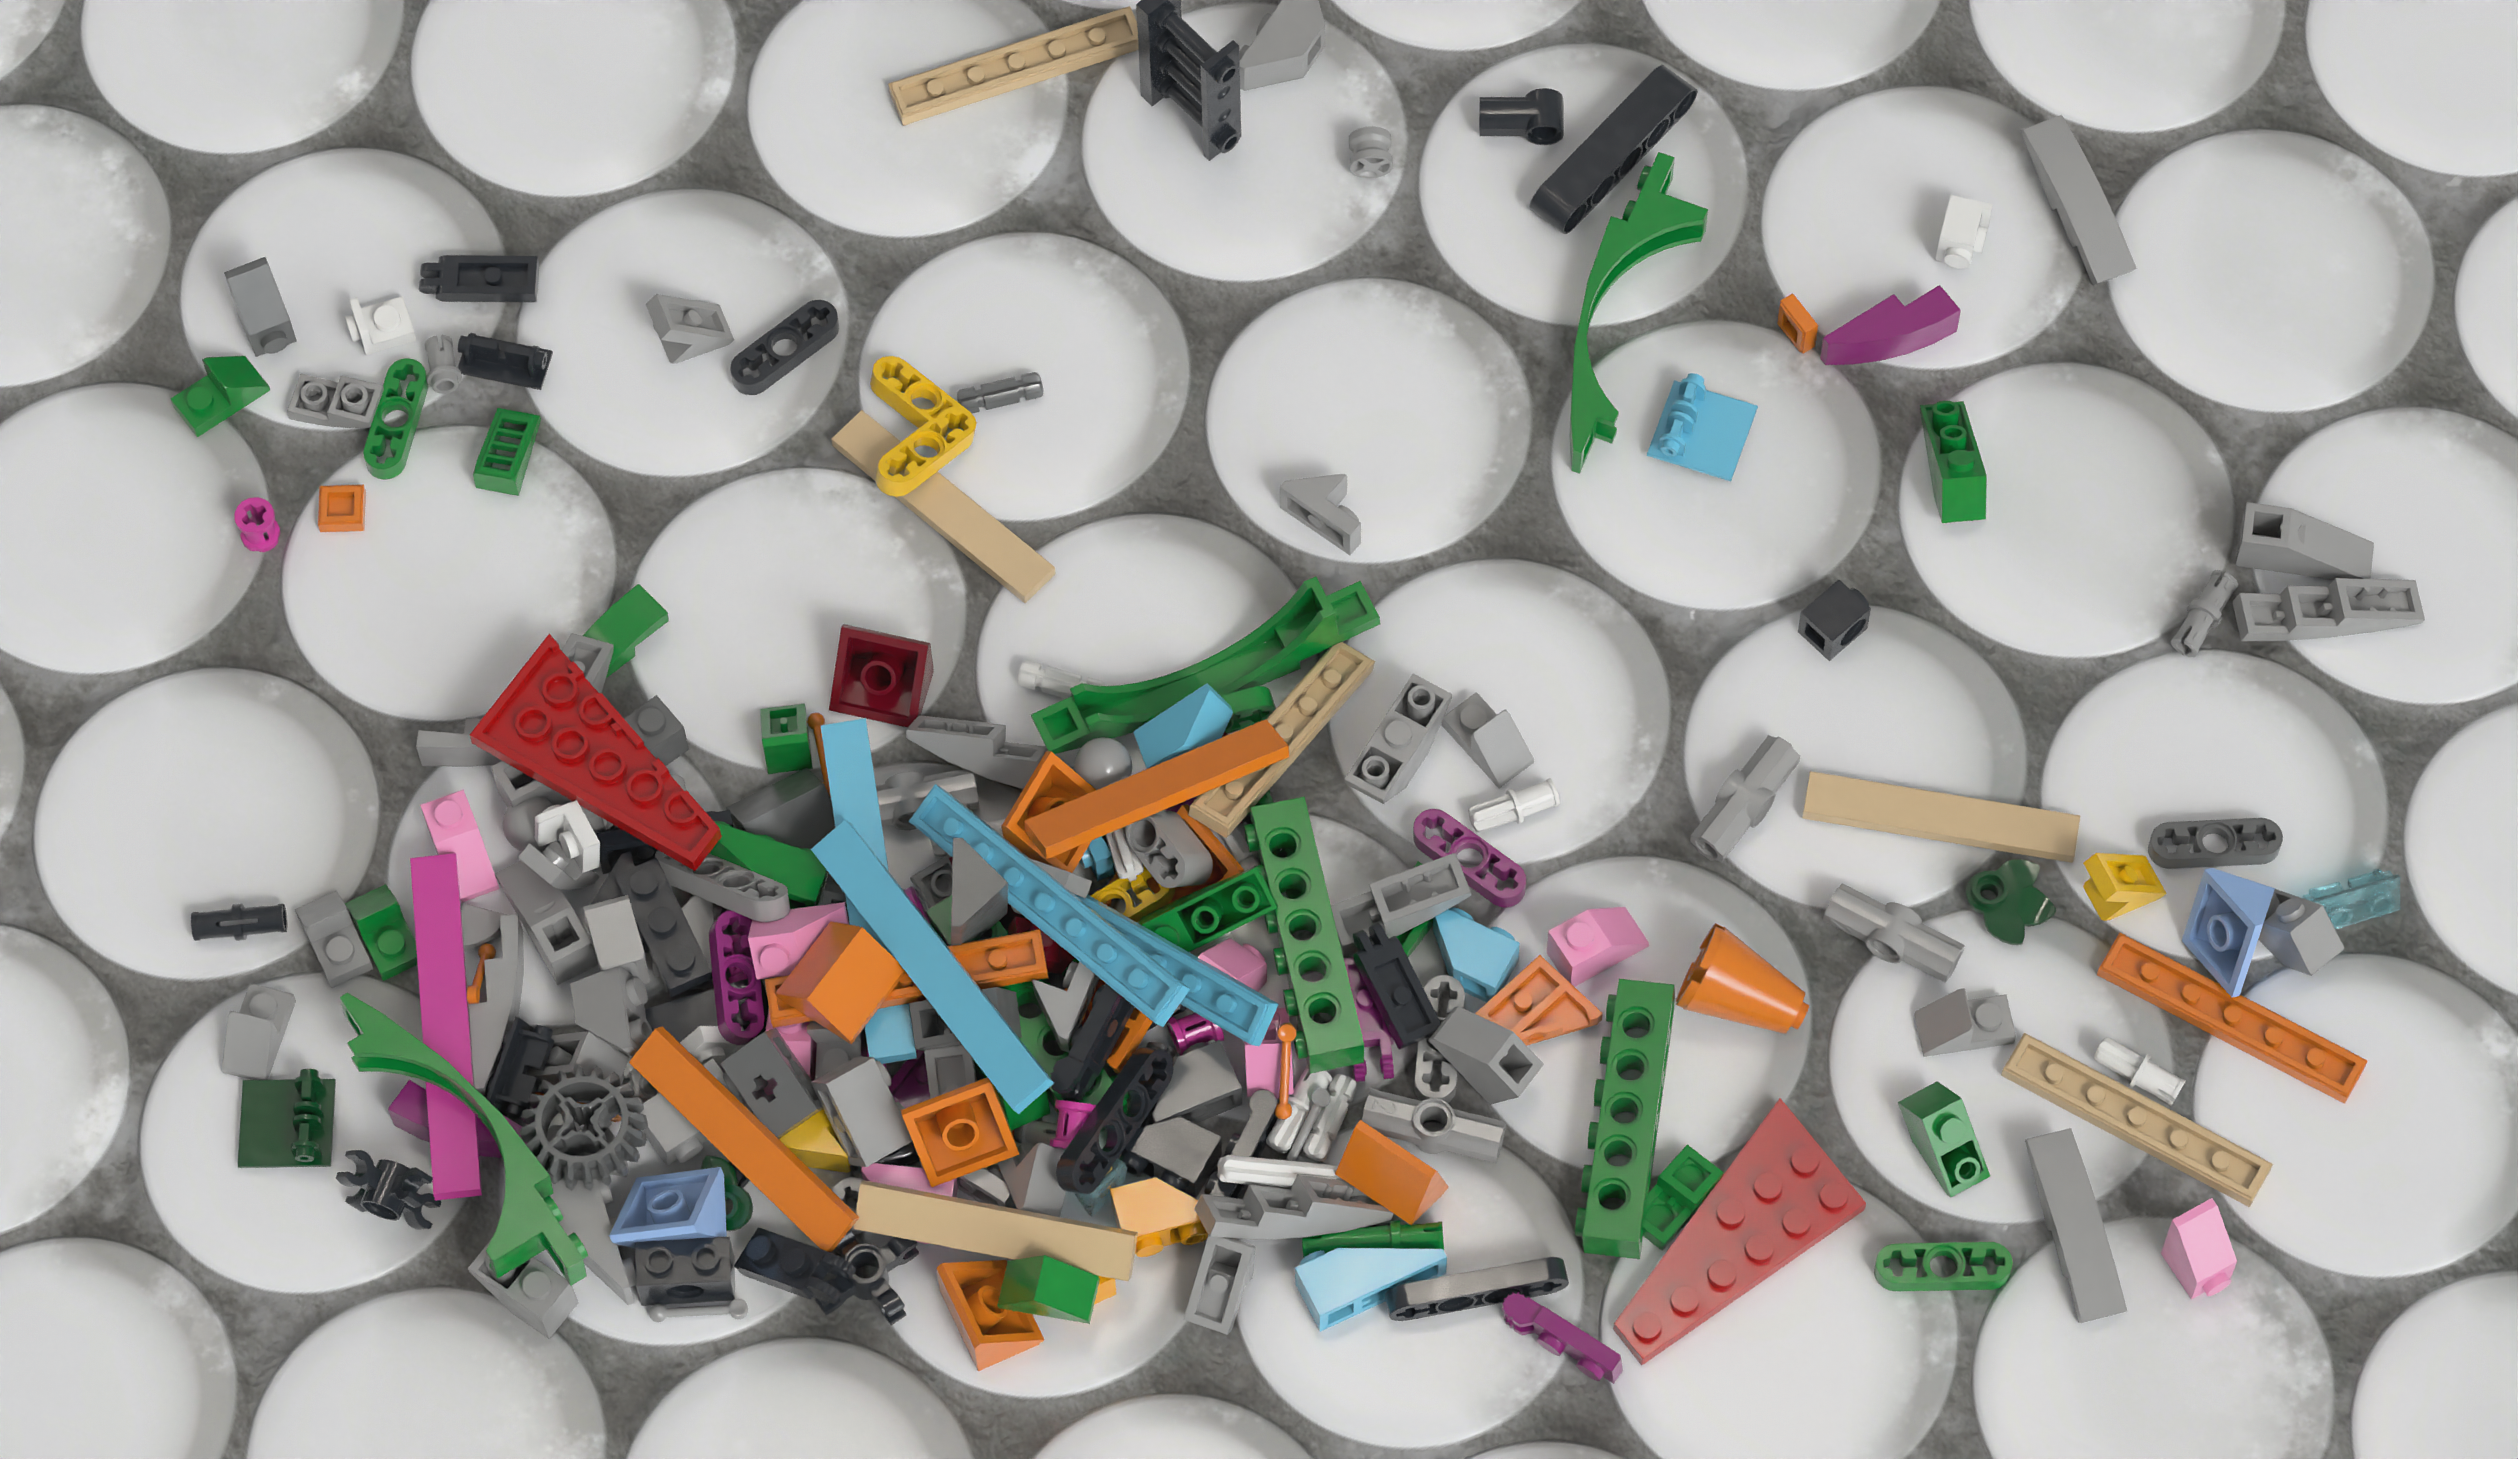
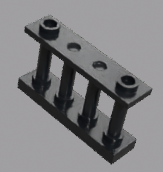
M1181 0L1139 1L1136 4L1141 96L1151 106H1154L1163 98H1171L1203 128L1204 157L1208 161L1221 152H1229L1236 146L1241 137L1239 45L1232 40L1217 52L1182 19Z

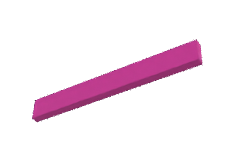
M453 853L410 858L423 1043L448 1061L474 1087L457 855ZM426 1082L432 1182L435 1201L482 1196L476 1114L452 1094Z

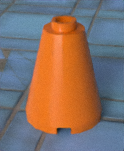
M1715 923L1699 948L1701 952L1695 963L1692 962L1677 995L1676 1005L1684 1010L1786 1034L1790 1027L1798 1030L1810 1006L1803 1002L1805 992L1726 927Z

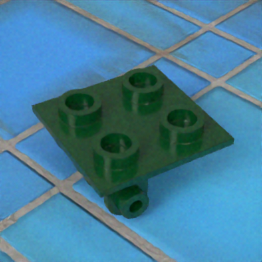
M302 1069L300 1076L296 1079L243 1080L238 1168L331 1167L336 1079H321L317 1070Z

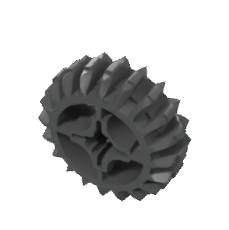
M577 1066L574 1071L575 1077L568 1079L566 1074L559 1070L557 1073L559 1083L556 1085L543 1080L541 1089L544 1096L530 1094L529 1103L533 1109L523 1110L521 1117L526 1126L521 1128L520 1135L522 1140L527 1142L526 1146L545 1170L548 1171L553 1184H556L565 1176L566 1187L571 1191L576 1186L578 1180H583L585 1188L591 1191L594 1186L593 1179L601 1178L605 1185L610 1186L612 1182L611 1172L615 1171L622 1176H626L628 1170L624 1161L638 1163L640 1155L636 1147H642L646 1144V1135L642 1130L648 1127L646 1115L641 1114L644 1110L641 1098L633 1097L635 1092L631 1084L626 1083L620 1086V1077L615 1072L603 1079L602 1069L598 1066L594 1068L590 1076H585L583 1068ZM593 1100L592 1102L587 1104L577 1103L579 1101ZM560 1113L564 1124L556 1131L557 1137L549 1143L547 1140L549 1126L554 1117ZM619 1114L621 1116V1126L615 1139L609 1144L604 1132L612 1125L611 1119ZM574 1121L579 1126L586 1124L587 1129L589 1124L592 1125L594 1135L589 1130L582 1132L581 1128L577 1132ZM582 1152H587V1153H591V1154H592V1155H588V1156H575V1155H577L578 1153H582Z

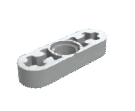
M1439 975L1430 979L1425 985L1424 990L1437 1016L1439 1003L1437 997H1439L1440 991H1449L1451 1000L1448 1001L1447 1016L1454 1007L1464 1008V988L1452 976ZM1438 1017L1441 1023L1445 1020L1443 1017ZM1427 1038L1418 1042L1415 1072L1416 1096L1420 1101L1429 1098H1439L1449 1103L1456 1093L1458 1071L1451 1064H1448L1450 1062L1439 1051L1430 1048L1426 1042ZM1433 1064H1442L1441 1082L1443 1085L1440 1086L1439 1092L1430 1091V1084H1428L1432 1079Z

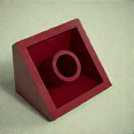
M843 624L840 631L829 711L908 728L922 713L934 673L931 644Z

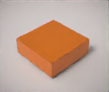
M1792 293L1780 300L1777 324L1797 350L1804 354L1816 345L1818 324Z
M364 485L320 486L318 527L320 532L364 531L366 504Z

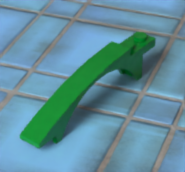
M1658 152L1652 167L1645 165L1641 172L1637 185V190L1641 192L1637 201L1629 200L1622 219L1610 217L1587 281L1574 346L1569 433L1571 471L1580 474L1595 438L1612 444L1617 434V428L1614 425L1619 412L1600 387L1588 354V330L1599 303L1610 287L1636 264L1663 250L1679 245L1701 242L1706 232L1708 209L1666 195L1673 180L1675 157Z
M1315 576L1304 581L1291 599L1270 619L1219 653L1182 670L1138 683L1115 686L1081 683L1070 688L1072 696L1031 714V718L1047 750L1054 754L1081 748L1088 741L1095 738L1105 737L1113 739L1127 735L1144 725L1148 718L1154 714L1167 710L1207 683L1221 696L1251 687L1262 686L1301 669L1300 661L1380 625V617L1361 581L1326 596Z
M349 993L339 997L344 1016L357 1034V1037L347 1042L354 1054L351 1059L359 1072L402 1074L436 1085L452 1094L471 1109L486 1126L496 1142L504 1161L506 1178L502 1213L496 1231L486 1249V1254L490 1260V1269L498 1279L544 1250H547L570 1286L587 1277L584 1259L588 1257V1253L576 1233L573 1232L567 1235L559 1223L564 1219L558 1206L550 1197L554 1193L550 1175L505 1117L448 1061L386 1015Z

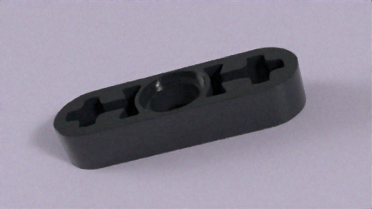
M812 300L736 355L730 366L734 387L745 395L760 394L831 342L839 331L836 308L828 301ZM816 317L821 321L826 318L827 325L824 327L819 324L812 326L811 319ZM806 332H807V339H808L807 341H805L804 338H803V335H804ZM783 339L792 340L797 344L796 350L787 356L776 354L773 351V346ZM762 354H766L767 360L763 362ZM747 367L751 371L758 369L759 376L754 378L749 374L744 377L743 370Z

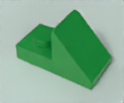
M246 356L206 357L202 359L207 375L170 398L174 409L196 437L204 434L270 391L269 385Z
M386 884L344 903L383 981L417 965L416 940L403 917L397 899Z

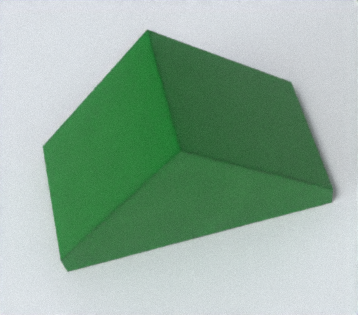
M805 703L760 709L762 744L768 774L799 771L806 767L813 769Z
M1046 1255L1010 1260L1007 1262L997 1306L1000 1309L1090 1324L1100 1278L1097 1275Z

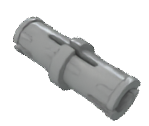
M2213 571L2199 598L2193 599L2188 605V616L2171 640L2172 647L2180 654L2184 655L2189 646L2190 649L2187 656L2195 657L2211 628L2219 626L2222 621L2221 612L2233 592L2238 588L2237 580L2229 573L2225 572L2220 581L2219 578L2222 575V571Z

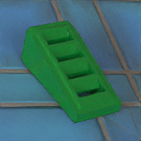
M497 408L473 472L476 488L519 496L541 422L540 415ZM507 422L523 425L526 428L525 431L504 428V424ZM504 436L520 439L521 441L520 444L500 441V438ZM497 450L516 454L515 457L496 454ZM497 463L511 467L509 470L494 468L492 465Z

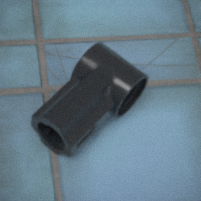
M1541 88L1530 91L1525 97H1480V136H1525L1529 142L1536 145L1558 143L1564 136L1563 95L1554 89Z

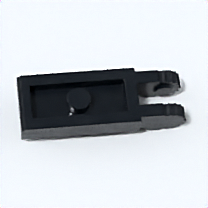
M1108 984L1102 985L1095 993L1092 1010L1086 1022L1075 1031L1072 1037L1071 1050L1068 1057L1056 1061L1053 1067L1054 1072L1050 1073V1078L1054 1082L1051 1088L1060 1094L1064 1101H1083V1097L1086 1096L1085 1093L1089 1092L1096 1077L1102 1071L1106 1060L1135 1008Z
M759 1227L734 1264V1267L746 1277L810 1300L814 1297L832 1304L836 1303L841 1293L834 1285L823 1281L826 1274L831 1273L839 1277L851 1279L856 1271L855 1266L838 1255L836 1256L825 1250Z

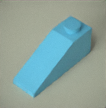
M1336 1248L1328 1253L1316 1251L1303 1258L1299 1266L1295 1267V1285L1321 1332L1385 1302V1293L1393 1287L1433 1279L1446 1274L1447 1256L1443 1249Z

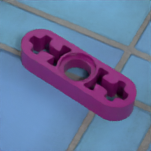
M1428 809L1416 817L1413 826V840L1416 847L1434 861L1453 853L1458 855L1464 849H1475L1482 855V862L1472 868H1467L1460 864L1468 886L1499 907H1512L1523 899L1526 891V875L1517 863L1442 810ZM1427 826L1433 830L1437 826H1441L1443 839L1437 835H1433L1430 839L1426 838L1425 827ZM1446 841L1451 844V847H1450V850H1449L1448 853H1445V852H1446ZM1491 863L1494 864L1493 875L1487 872ZM1496 877L1501 881H1506L1509 877L1514 879V890L1509 887H1505L1502 891L1498 890V880Z
M727 911L721 914L712 924L708 935L717 1024L720 1034L727 1042L734 1045H745L752 1041L764 1026L761 981L756 979L748 941L752 920L734 911ZM728 925H732L733 932L740 933L741 936L734 943L735 955L724 957L730 953L733 946L731 936L723 934V931ZM737 967L743 970L748 979L747 986L742 989L732 987L725 977L727 968ZM748 998L740 1006L742 1020L750 1021V1025L744 1031H741L740 1024L732 1023V1019L739 1012L738 1001Z

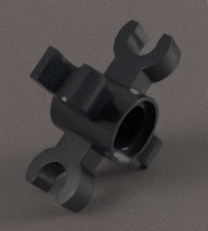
M363 1150L346 1151L345 1156L355 1163L356 1172L355 1174L348 1171L338 1172L336 1179L347 1187H361L356 1195L347 1196L345 1200L347 1204L360 1212L368 1211L380 1218L393 1221L399 1220L403 1213L405 1221L410 1227L417 1230L431 1229L433 1224L422 1216V1206L437 1208L441 1206L442 1202L441 1200L435 1201L434 1195L431 1193L418 1194L417 1191L423 1184H430L433 1177L416 1167L410 1169L401 1163L387 1159L378 1160L375 1167L371 1156Z
M849 1230L835 1250L843 1259L855 1266L856 1271L866 1265L874 1266L878 1271L874 1276L867 1279L859 1278L854 1273L851 1279L837 1276L834 1279L827 1280V1282L839 1290L841 1295L834 1304L815 1298L816 1303L824 1314L828 1315L853 1295L862 1300L873 1299L888 1323L893 1325L907 1314L903 1309L905 1304L889 1285L888 1272L919 1255V1251L916 1248L918 1245L917 1241L893 1237L885 1246L879 1249L871 1244H859L852 1231Z

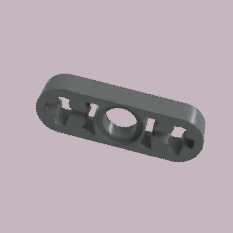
M2267 818L2166 822L2158 825L2153 830L2148 845V854L2156 865L2166 869L2261 865L2270 863L2277 857L2283 841V834L2280 827ZM2209 834L2221 835L2226 839L2228 848L2220 853L2211 852L2205 848L2202 839ZM2236 834H2240V835H2241V836H2240V839H2239V843H2242V842H2243L2240 851H2236V850H2235L2236 845H2237V835H2236ZM2255 834H2262L2263 839L2269 841L2267 848H2259L2258 842L2253 841ZM2190 836H2195L2193 844L2194 853H2190L2191 844H2188ZM2164 838H2172L2173 845H2177L2175 853H2168L2167 847L2162 845Z

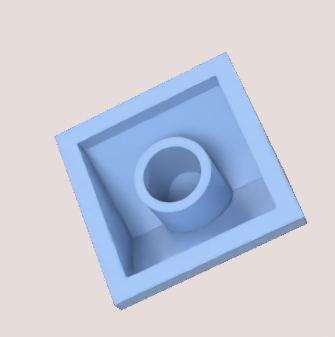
M2209 868L2204 869L2182 942L2231 997L2240 996L2275 888Z
M721 1167L637 1177L609 1235L612 1243L635 1248V1242L727 1237L724 1173Z

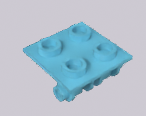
M1695 373L1688 374L1687 378L1682 379L1681 382L1674 380L1647 456L1731 481L1758 406L1706 390L1704 378Z

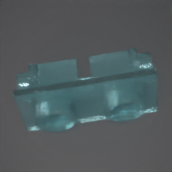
M2378 868L2374 869L2373 872L2349 878V889L2344 890L2340 882H2336L2319 888H2310L2309 894L2302 896L2303 899L2323 905L2334 928L2339 929L2401 910L2399 874L2392 875L2390 870L2382 872Z

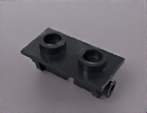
M470 333L468 336H460L458 353H462L457 368L463 375L541 390L553 351L542 349L535 345L532 347Z
M516 1016L511 1029L507 1031L503 1038L502 1055L496 1072L489 1078L486 1087V1099L505 1117L509 1114L522 1118L523 1110L531 1109L529 1103L530 1094H536L540 1083L539 1078L526 1075L528 1068L544 1071L555 1041L551 1039L552 1029L541 1025H536L534 1029L520 1017Z

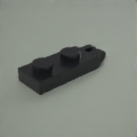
M443 255L439 257L438 263H423L420 268V275L423 279L419 281V291L424 294H436V299L442 302H537L538 256Z
M1377 923L1368 928L1374 945H1372L1364 930L1353 933V941L1358 952L1353 954V959L1397 1048L1400 1050L1432 1036L1441 1025V1022L1400 941L1396 936L1388 938L1381 924Z

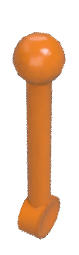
M815 712L810 714L807 723L814 731L823 783L831 798L821 733V725L825 724V719L822 714Z
M482 944L478 949L480 961L472 985L467 988L468 1004H479L480 988L485 975L484 960L493 959L496 955V949L492 944Z
M1291 1023L1281 1024L1277 1031L1278 1037L1282 1041L1279 1103H1277L1274 1114L1282 1120L1292 1115V1107L1288 1103L1291 1041L1296 1037V1028Z

